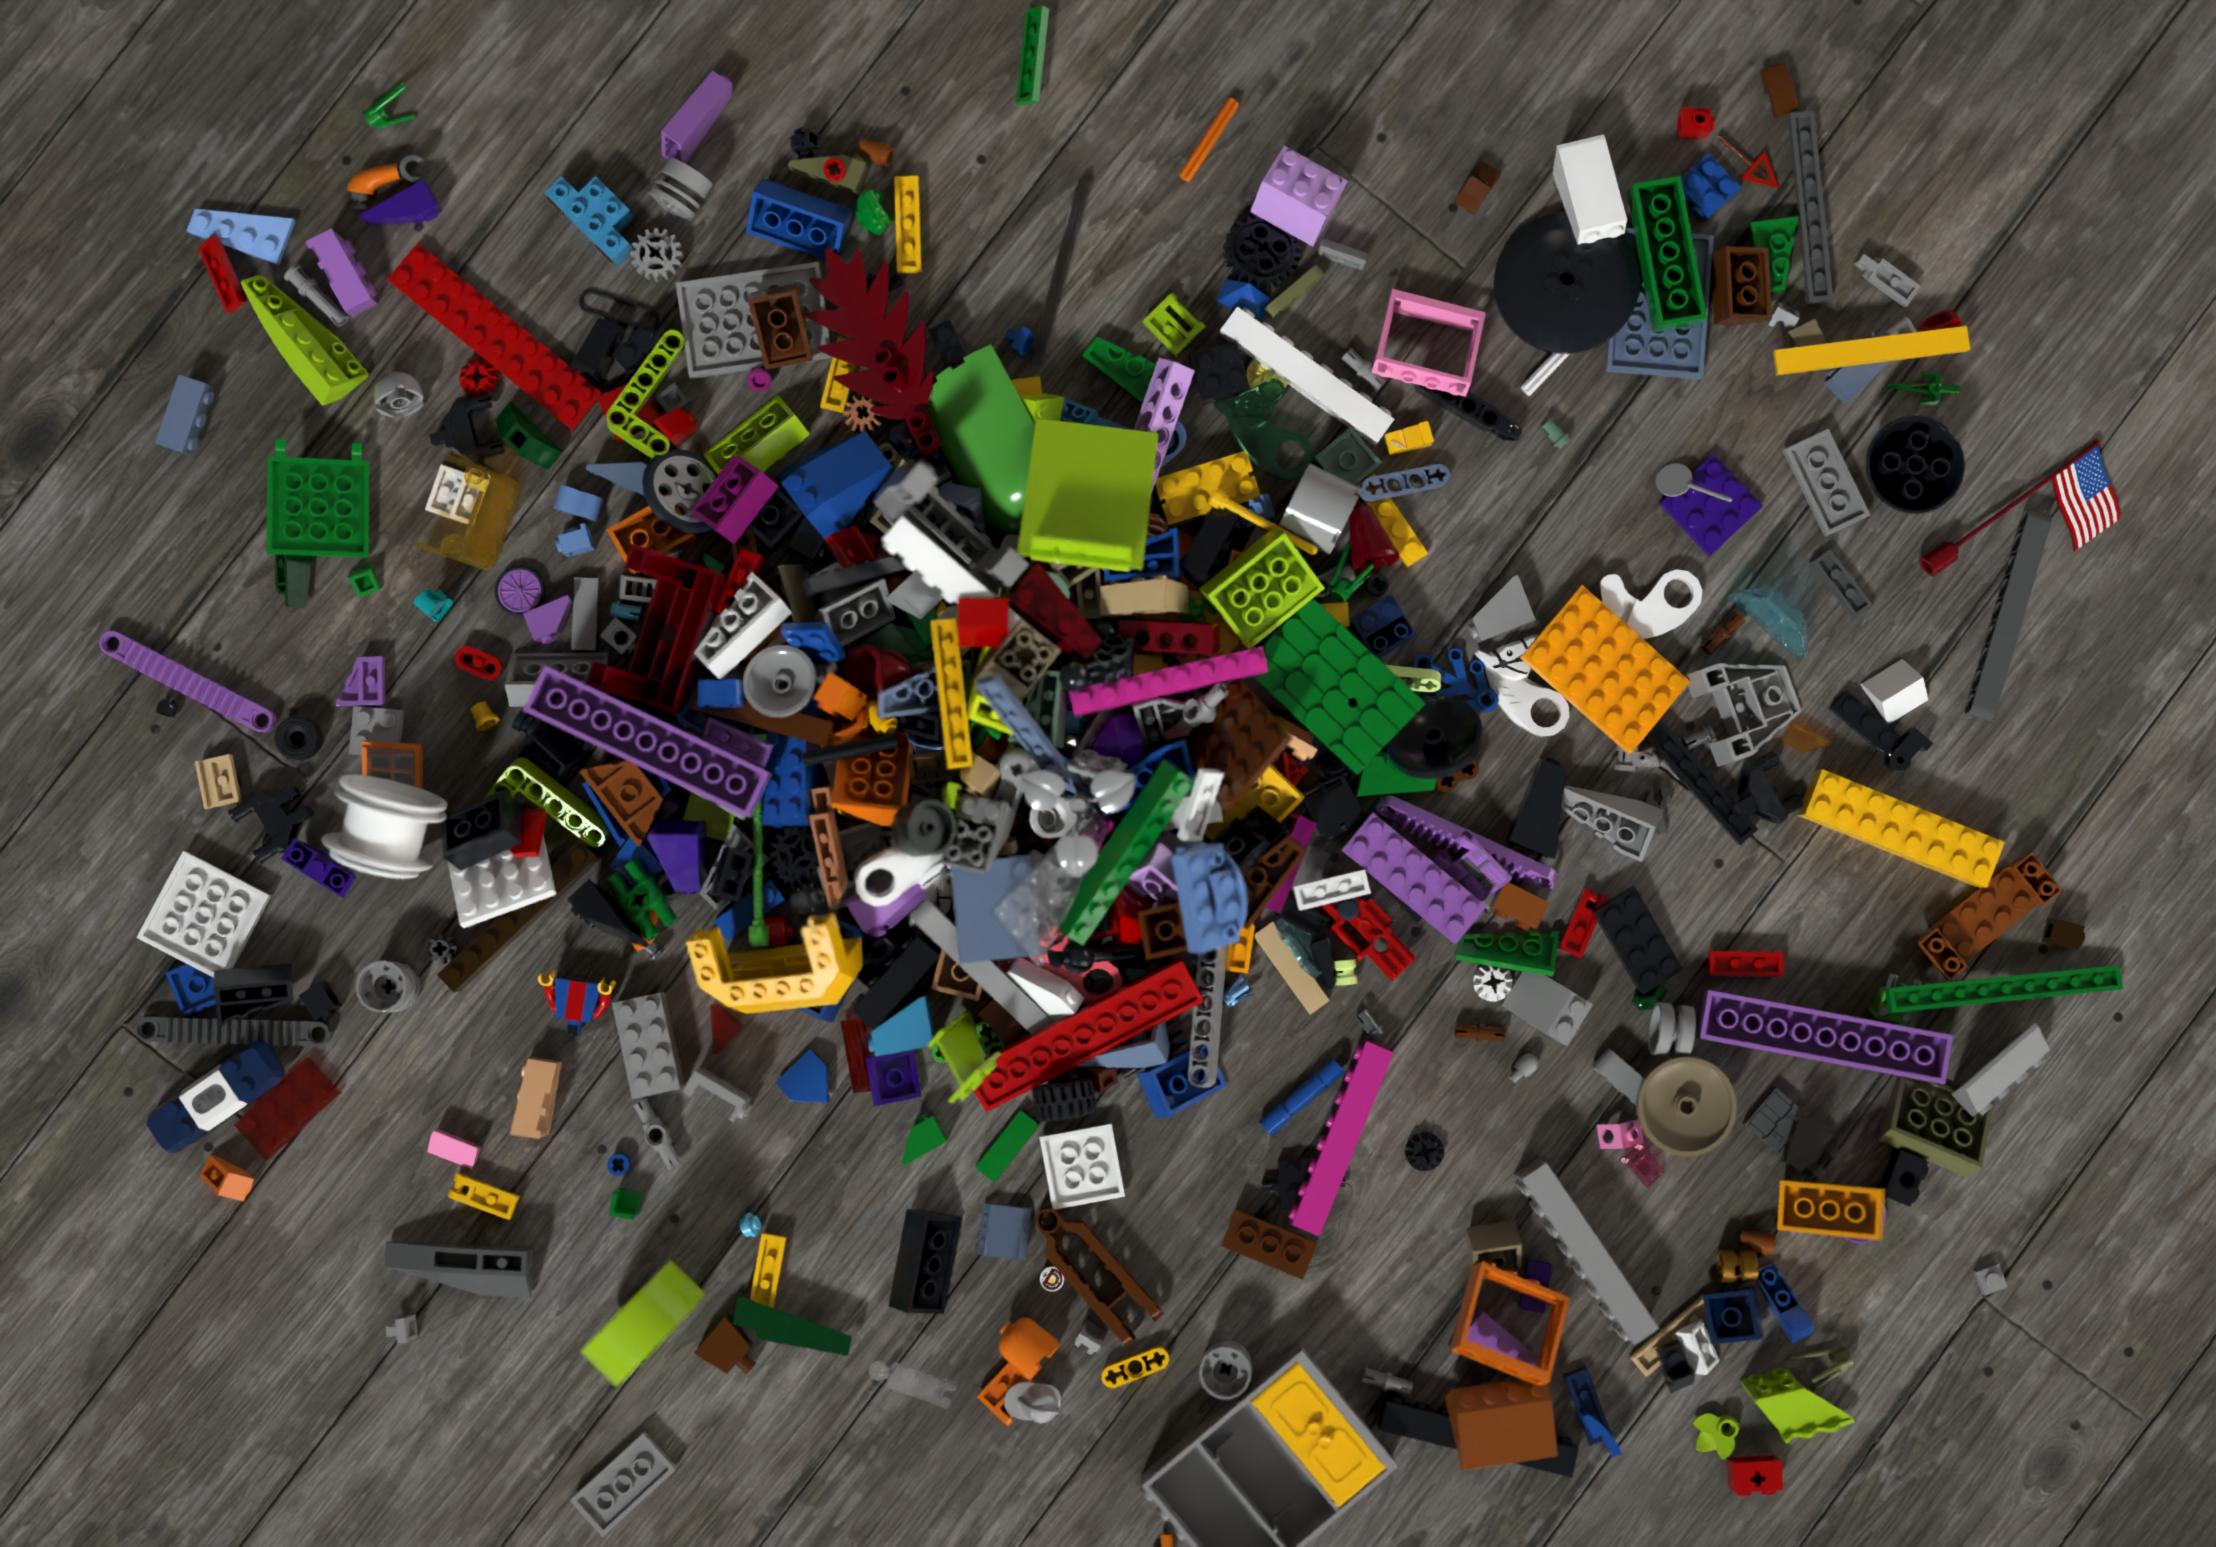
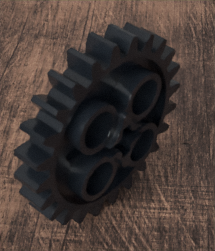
M1247 215L1245 223L1239 219L1237 227L1232 225L1230 233L1226 235L1225 240L1227 242H1224L1223 249L1226 251L1223 258L1228 260L1225 266L1233 267L1231 275L1238 273L1239 282L1246 279V283H1255V288L1257 289L1260 284H1263L1266 290H1268L1270 283H1272L1277 288L1279 280L1285 284L1288 277L1292 278L1294 270L1298 268L1299 263L1297 261L1301 258V254L1298 253L1301 245L1295 244L1298 238L1291 236V234L1261 219L1257 215H1255L1254 220ZM1255 234H1262L1264 238H1258ZM1274 248H1280L1283 252L1279 253ZM1240 251H1248L1250 255H1243ZM1260 265H1266L1269 267V269L1264 270L1260 267Z

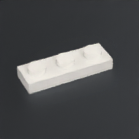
M1199 769L1177 835L1181 840L1202 841L1224 774L1218 769Z
M1365 869L1293 887L1299 911L1371 893Z

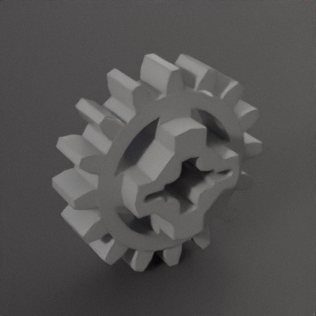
M655 228L652 234L646 229L645 237L637 235L639 243L632 242V246L636 249V251L630 252L631 257L636 258L632 261V265L638 267L637 272L640 275L645 273L647 280H650L652 276H654L656 282H659L660 276L669 280L668 273L671 272L676 275L675 266L682 267L681 262L678 260L684 257V254L678 251L682 248L680 242L675 243L677 240L676 236L673 234L669 237V232L666 229L662 234H660L658 228ZM645 249V256L642 258V251ZM651 249L654 252L660 253L663 260L654 256ZM672 249V258L671 261H669V253Z

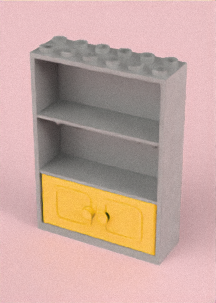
M1298 1342L1252 1380L1243 1393L1231 1398L1141 1474V1492L1149 1502L1155 1501L1159 1507L1157 1511L1165 1521L1169 1519L1172 1522L1175 1534L1180 1540L1186 1539L1190 1547H1304L1393 1472L1398 1465L1389 1450Z

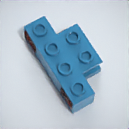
M562 176L544 192L549 202L562 215H565L617 267L630 256V252L634 251L631 245L619 234L635 218L634 215L596 176L579 192Z

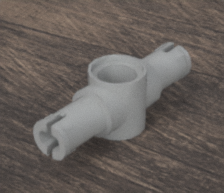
M1218 682L1207 694H1203L1199 699H1189L1183 708V718L1172 728L1186 727L1189 732L1193 728H1197L1201 723H1211L1216 716L1217 704L1229 694V691L1226 690L1227 687L1223 683Z
M646 1098L635 1104L633 1107L644 1124L642 1128L645 1131V1141L653 1146L655 1152H659L667 1170L682 1163L671 1145L673 1142L670 1138L669 1127L662 1123L659 1117H656L648 1099ZM654 1128L660 1129L663 1133V1138L660 1141L652 1137Z

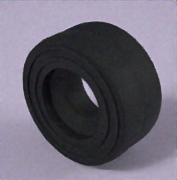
M292 716L286 718L278 725L274 740L277 749L283 756L294 760H307L316 755L320 750L323 735L318 724L312 719ZM298 731H301L305 736V740L301 745H296L293 742V735Z

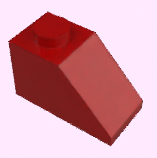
M680 407L653 421L677 448L699 430L694 424L698 420L689 410L683 412Z

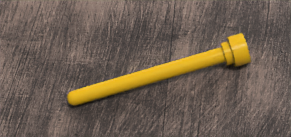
M1220 488L1216 490L1209 505L1216 509L1221 508L1224 510L1226 508L1267 531L1276 527L1287 535L1294 546L1311 555H1315L1318 551L1315 545L1230 500L1227 492Z

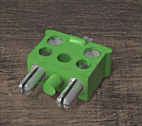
M1890 974L1886 987L1879 985L1872 1007H1869L1868 1010L1878 1022H1883L1881 1020L1899 1026L1912 1028L1915 1026L1914 1021L1918 1010L1888 1013L1885 989L1894 988L1898 979L1896 974ZM1913 980L1911 986L1921 985V982ZM1901 982L1898 985V987L1908 986L1907 984Z

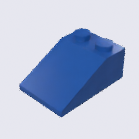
M1206 1045L1200 1051L1203 1058L1208 1055V1047ZM1190 1049L1168 1058L1167 1063L1151 1066L1136 1075L1157 1119L1170 1117L1226 1087L1227 1084L1219 1066L1217 1067L1216 1082L1209 1088L1194 1086L1189 1081ZM1204 1070L1198 1076L1201 1083L1206 1079V1072Z

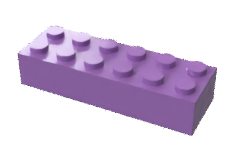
M1373 812L1368 815L1340 849L1454 944L1460 940L1487 907Z

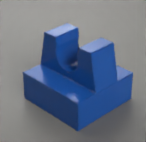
M1022 326L1019 332L1009 328L1005 334V338L1008 339L1007 341L1012 344L1011 348L1014 353L1024 358L1035 339L1031 330Z

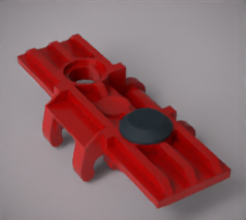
M1336 872L1332 877L1339 876V874ZM1358 896L1321 905L1336 921L1328 930L1331 933L1334 932L1351 950L1357 962L1367 955L1393 981L1417 959L1389 928L1394 923V920L1383 912L1371 896L1366 901ZM1346 920L1357 929L1368 943L1364 949L1341 927ZM1381 937L1386 939L1388 943L1387 949L1383 952L1377 951L1374 947L1375 940Z

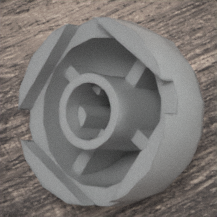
M393 371L382 376L377 381L373 391L376 410L388 417H395L394 413L403 412V416L411 415L422 408L424 404V396L419 382L412 375L404 372Z

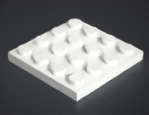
M544 835L539 857H519L516 860L511 852L506 850L462 871L448 862L459 923L463 928L556 895Z
M183 851L136 938L214 977V970L233 969L272 895L187 851Z

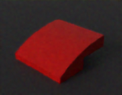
M644 379L639 380L641 385L647 386ZM626 385L597 397L606 419L608 410ZM652 395L639 411L637 417L654 428L657 425L653 421L660 417L661 413ZM630 396L625 399V402L629 405H634L638 400ZM616 415L611 418V421L615 424H621L624 422V418ZM640 429L633 430L631 434L635 435L643 431ZM614 434L618 442L623 441L622 438Z

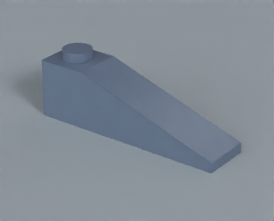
M964 659L961 660L966 708H968L970 660ZM935 667L878 692L879 718L940 711Z
M1163 1022L1076 1067L1147 1068L1167 1063L1170 1043L1166 1024Z

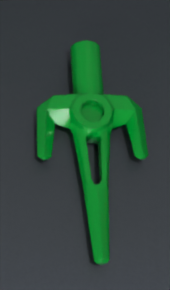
M1920 372L1921 376L1931 378L1929 383L1887 384L1888 389L1928 394L1931 399L1920 400V405H1937L1940 400V394L1959 395L1960 393L1959 385L1941 384L1940 375L1934 372ZM1911 387H1925V390L1912 389Z
M1188 594L1189 614H1180L1179 618L1181 621H1188L1187 619L1192 618L1195 622H1200L1198 618L1201 617L1204 622H1208L1203 614V609L1206 607L1212 615H1215L1216 612L1207 600L1201 599L1195 603Z

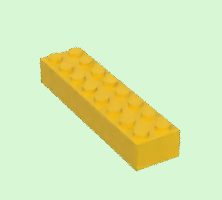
M1823 769L1814 771L1803 798V807L1799 809L1797 816L1977 888L1988 887L2005 843Z

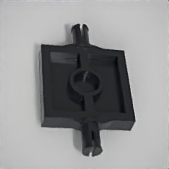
M1311 1159L1278 1161L1276 1180L1262 1181V1185H1272L1262 1187V1191L1277 1190L1280 1197V1210H1291L1293 1204H1298L1300 1195H1297L1302 1181L1307 1182L1310 1174L1307 1172V1168ZM1341 1183L1340 1187H1345V1183Z

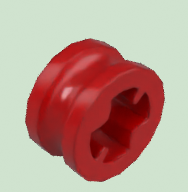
M830 158L825 162L823 170L829 181L836 183L844 179L846 169L840 159ZM834 165H838L841 172L838 175L835 172V176L831 175L829 168L831 166L834 168Z

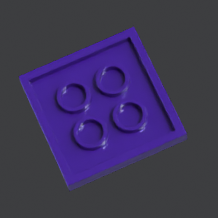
M1714 454L1692 473V484L1731 497V502L1689 488L1684 494L1675 497L1667 496L1659 503L1708 557L1763 507Z

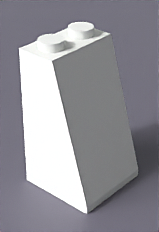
M1604 134L1557 145L1553 176L1577 244L1593 243L1599 239L1614 238L1624 234L1627 217Z

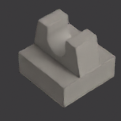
M1778 301L1773 309L1772 320L1769 321V325L1774 327L1777 321H1783L1784 326L1781 332L1786 334L1798 322L1800 312Z
M407 1314L396 1318V1323L393 1326H386V1336H397V1344L408 1343L418 1339L416 1314Z
M1086 1319L1074 1345L1079 1347L1082 1343L1089 1348L1087 1353L1090 1355L1094 1352L1097 1353L1107 1331Z

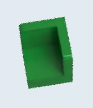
M623 1188L614 1190L609 1216L631 1220L638 1217L643 1192Z

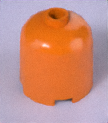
M1023 1317L1016 1320L1013 1324L1008 1321L1000 1330L1003 1336L999 1341L998 1348L1000 1354L1024 1378L1030 1381L1042 1368L1039 1364L1045 1356L1050 1358L1061 1344L1034 1320Z

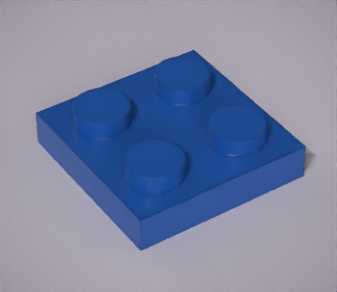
M826 622L782 624L780 632L789 645L804 652L811 661L831 662L844 660L846 652Z

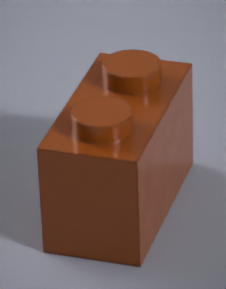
M1507 882L1497 890L1489 907L1495 910L1493 914L1505 920L1510 917L1516 920V926L1528 931L1529 928L1537 929L1549 902Z

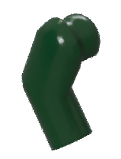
M1658 985L1651 995L1642 996L1641 994H1636L1632 1003L1641 1011L1653 1009L1656 1002L1662 1001L1668 990Z

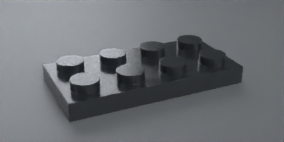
M1635 886L1629 887L1592 911L1640 994H1646L1683 970Z

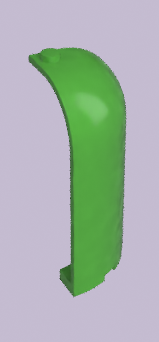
M990 344L964 357L965 363L954 370L949 366L936 376L938 381L933 385L931 398L926 409L941 439L940 446L960 484L971 488L980 487L984 522L1001 532L1019 535L1035 424L994 348Z

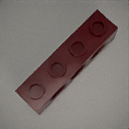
M1124 618L1119 620L1118 635H1121L1123 640L1129 638L1136 639L1137 646L1133 648V654H1140V651H1149V655L1164 656V652H1173V657H1188V653L1197 654V658L1210 659L1211 655L1219 653L1220 623ZM1143 631L1149 634L1150 639L1148 643H1144L1141 639ZM1167 632L1173 636V643L1171 645L1165 641V634ZM1190 633L1197 638L1196 646H1192L1188 641Z

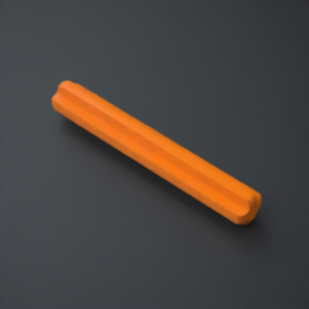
M1231 97L1227 99L1180 171L1179 177L1184 181H1191L1238 109L1239 103Z

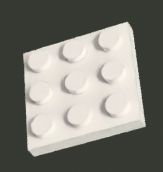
M1112 1123L1039 1137L1052 1208L1054 1210L1125 1197Z

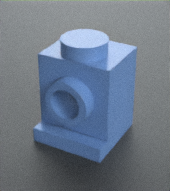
M580 524L581 529L579 530L578 527L568 528L564 530V534L558 535V538H555L558 551L567 557L596 550L590 527L587 524Z

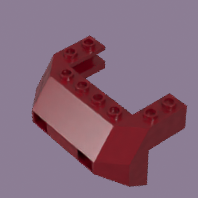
M632 544L624 567L658 578L628 671L593 661L586 685L680 715L696 687L702 669L699 659L694 652L707 635L717 613L715 607L725 584L726 575Z

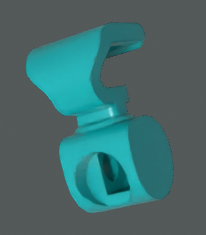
M426 588L415 598L414 605L433 621L438 622L452 607L453 601L439 588L435 592Z

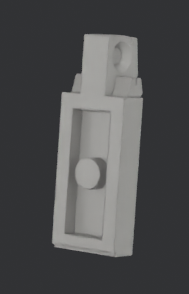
M1863 254L1854 264L1864 272L1862 276L1868 282L1904 308L1909 305L1921 288L1918 283L1883 258L1880 260L1875 257L1872 260Z

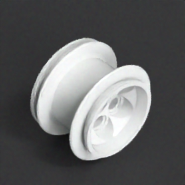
M344 775L340 777L339 784L341 786L336 787L334 792L340 799L348 803L341 832L325 834L321 839L322 843L330 849V856L334 860L366 873L401 879L418 877L420 871H426L433 867V861L427 855L421 853L420 850L427 824L442 822L447 818L444 810L447 809L448 804L443 798L424 789L390 779L367 775Z

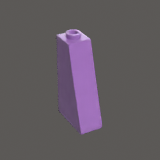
M712 71L662 129L661 146L664 158L668 160L669 157H672L686 164L732 97V83L726 76Z

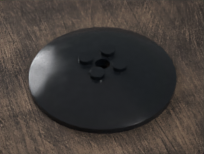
M1557 212L1539 217L1519 229L1503 248L1494 273L1496 305L1508 328L1530 346L1557 354H1573L1588 351L1613 338L1631 317L1640 290L1638 262L1634 251L1625 237L1621 234L1614 238L1599 239L1593 243L1577 244L1566 212ZM1564 274H1570L1573 276L1574 282L1570 285H1564L1560 281V277Z

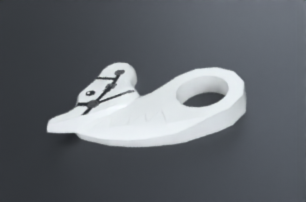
M1537 634L1503 645L1488 654L1477 649L1474 653L1485 666L1490 689L1496 692L1499 706L1516 725L1539 737L1553 736L1565 728L1570 717L1567 701L1560 693L1528 679L1531 667L1520 658L1536 639ZM1547 698L1556 704L1559 716L1553 726L1541 727L1533 721L1531 708L1536 700Z
M893 847L866 859L859 865L854 874L856 892L864 902L873 906L888 905L916 884H920L928 898L945 914L949 912L953 901L950 866L940 864L943 852L938 855L911 857L904 854L898 847ZM876 869H886L893 874L891 886L882 893H872L864 885L868 874Z

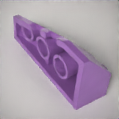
M916 884L888 905L873 906L864 902L858 894L846 899L845 902L862 931L871 937H879L886 934V930L893 928L927 897V894L920 884ZM874 887V888L868 889V891H870V892H872V893H882V892H885L887 889H889V887L886 888V889L877 891V892H876V889H875V887Z

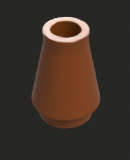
M864 138L860 140L857 148L858 152L864 154L880 167H888L895 155V149L891 148L890 144Z
M1740 1230L1738 1244L1764 1255L1767 1253L1773 1254L1776 1235L1771 1234L1770 1231Z

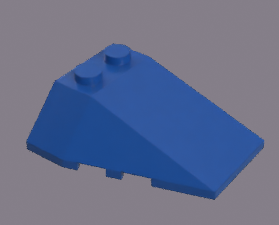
M864 431L797 459L778 476L781 484L800 510L825 539L844 528L849 529L853 524L852 519L859 509L862 510L864 508L866 499L872 491H876L892 468V465L867 432Z

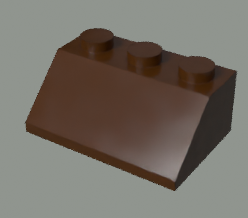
M1725 246L1713 252L1711 275L1714 325H1743L1772 320L1768 248Z

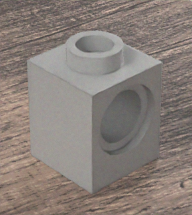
M616 617L600 635L601 638L625 657L628 654L632 655L634 653L639 638L634 631ZM621 633H627V642L619 645L617 642L618 636Z

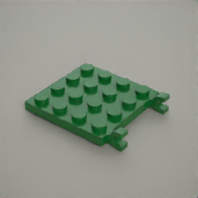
M275 439V456H267L266 555L368 558L369 461H362V443L351 444V460L285 457L286 439Z

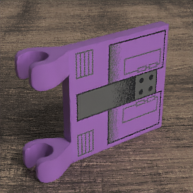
M1465 830L1461 837L1458 838V843L1462 847L1469 849L1461 857L1453 862L1448 852L1442 849L1433 858V862L1437 866L1445 869L1460 885L1481 902L1512 879V876L1477 842L1470 830Z

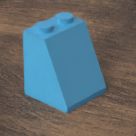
M929 996L920 997L871 1032V1036L868 1037L870 1052L874 1051L875 1057L929 1047L928 1044L936 1036Z

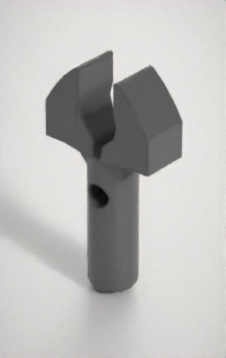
M1659 789L1661 800L1657 803L1653 799V790H1650L1644 802L1664 810L1666 805L1671 803V798L1665 790ZM1664 812L1657 827L1659 835L1667 834Z

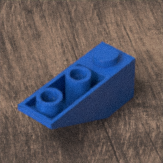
M1774 1261L1758 1269L1756 1282L1791 1344L1812 1334L1814 1331L1813 1322Z

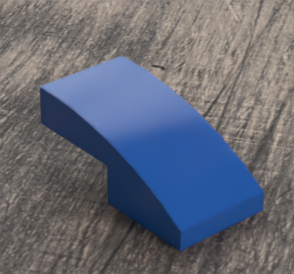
M1585 1410L1579 1411L1589 1435L1593 1439L1601 1436L1608 1453L1613 1458L1621 1455L1622 1452L1619 1446L1601 1423Z

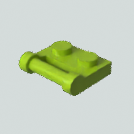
M1171 293L1142 323L1176 357L1207 326L1202 321L1199 323L1177 300L1178 297ZM1169 307L1192 328L1189 333L1166 311Z

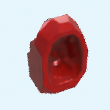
M1943 310L1925 319L1919 327V332L1962 327V323L1954 310Z

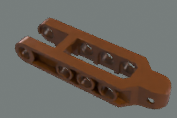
M1050 1206L1039 1210L1036 1216V1226L1047 1239L1046 1257L1120 1341L1128 1347L1137 1338L1111 1308L1116 1302L1128 1293L1140 1307L1142 1306L1150 1314L1154 1322L1164 1312L1083 1220L1065 1219L1058 1210H1054ZM1069 1232L1077 1233L1088 1245V1249L1091 1252L1093 1251L1102 1260L1104 1267L1110 1270L1120 1281L1103 1298L1060 1251L1059 1241Z

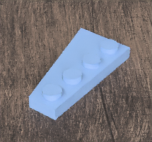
M195 209L187 232L204 239H208L210 236H219L223 246L280 265L296 221L291 218Z

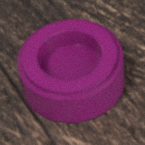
M763 366L753 367L747 376L749 387L758 392L767 390L772 383L771 372L768 369L765 370Z

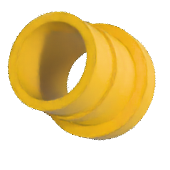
M486 701L479 702L470 709L476 721L475 727L478 731L490 729L500 720Z

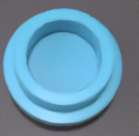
M752 1213L745 1214L739 1221L742 1233L746 1237L758 1236L759 1229H761L759 1218Z

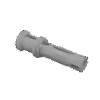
M299 263L290 267L285 273L284 279L287 282L290 281L299 290L298 292L301 296L308 297L338 328L346 324L349 316L318 287L317 280L310 278L302 270L303 267Z

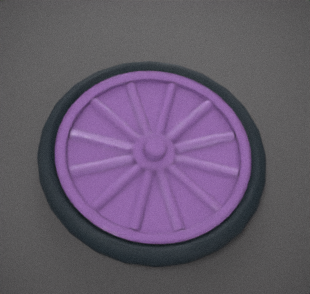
M515 566L507 569L500 575L495 585V598L498 605L503 611L513 616H524L523 613L540 607L545 598L546 589L542 577L538 572L526 566Z

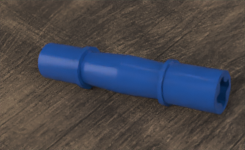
M1331 1058L1315 1073H1312V1077L1296 1088L1281 1104L1277 1103V1106L1259 1120L1260 1124L1272 1136L1289 1120L1291 1121V1117L1307 1106L1323 1089L1326 1091L1345 1071Z

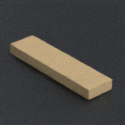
M1273 921L1254 934L1253 937L1309 1015L1330 1001Z
M1703 1294L1629 1356L1646 1377L1660 1366L1655 1351L1656 1348L1678 1340L1676 1332L1699 1319L1703 1320L1705 1327L1708 1325Z

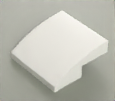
M441 464L425 510L472 526L488 480Z

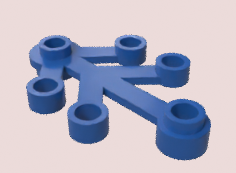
M1458 648L1451 649L1447 655L1448 660L1453 663L1456 677L1433 665L1432 658L1427 654L1418 655L1414 659L1413 668H1419L1418 662L1423 660L1427 664L1425 669L1438 671L1441 674V681L1452 686L1436 692H1426L1424 698L1429 693H1433L1435 696L1448 697L1466 694L1473 699L1464 702L1468 703L1473 709L1477 708L1481 712H1490L1496 708L1498 696L1494 690L1487 687L1483 673L1484 664L1480 660L1472 661L1468 667L1469 672L1475 676L1476 689L1468 683L1462 661L1463 652ZM1453 651L1459 653L1458 660L1452 659L1451 653ZM1474 663L1480 665L1479 672H1475L1472 669ZM1483 696L1489 697L1490 702L1488 705L1482 703L1481 699Z

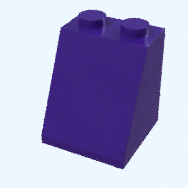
M657 820L648 833V840L675 891H682L683 894L697 893V891L701 890L708 877L706 821Z

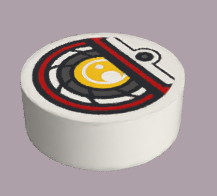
M1055 1266L1044 1268L1040 1274L1041 1286L1051 1292L1059 1290L1064 1283V1276Z

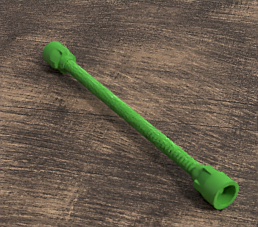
M751 734L767 742V734ZM762 798L753 814V873H755L753 874L755 876L753 877L755 879L753 880L755 882L753 883L755 885L753 887V894L755 896L753 897L755 898V918L752 920L753 926H749V946H769V926H765V920L762 918L764 916V909L762 908Z

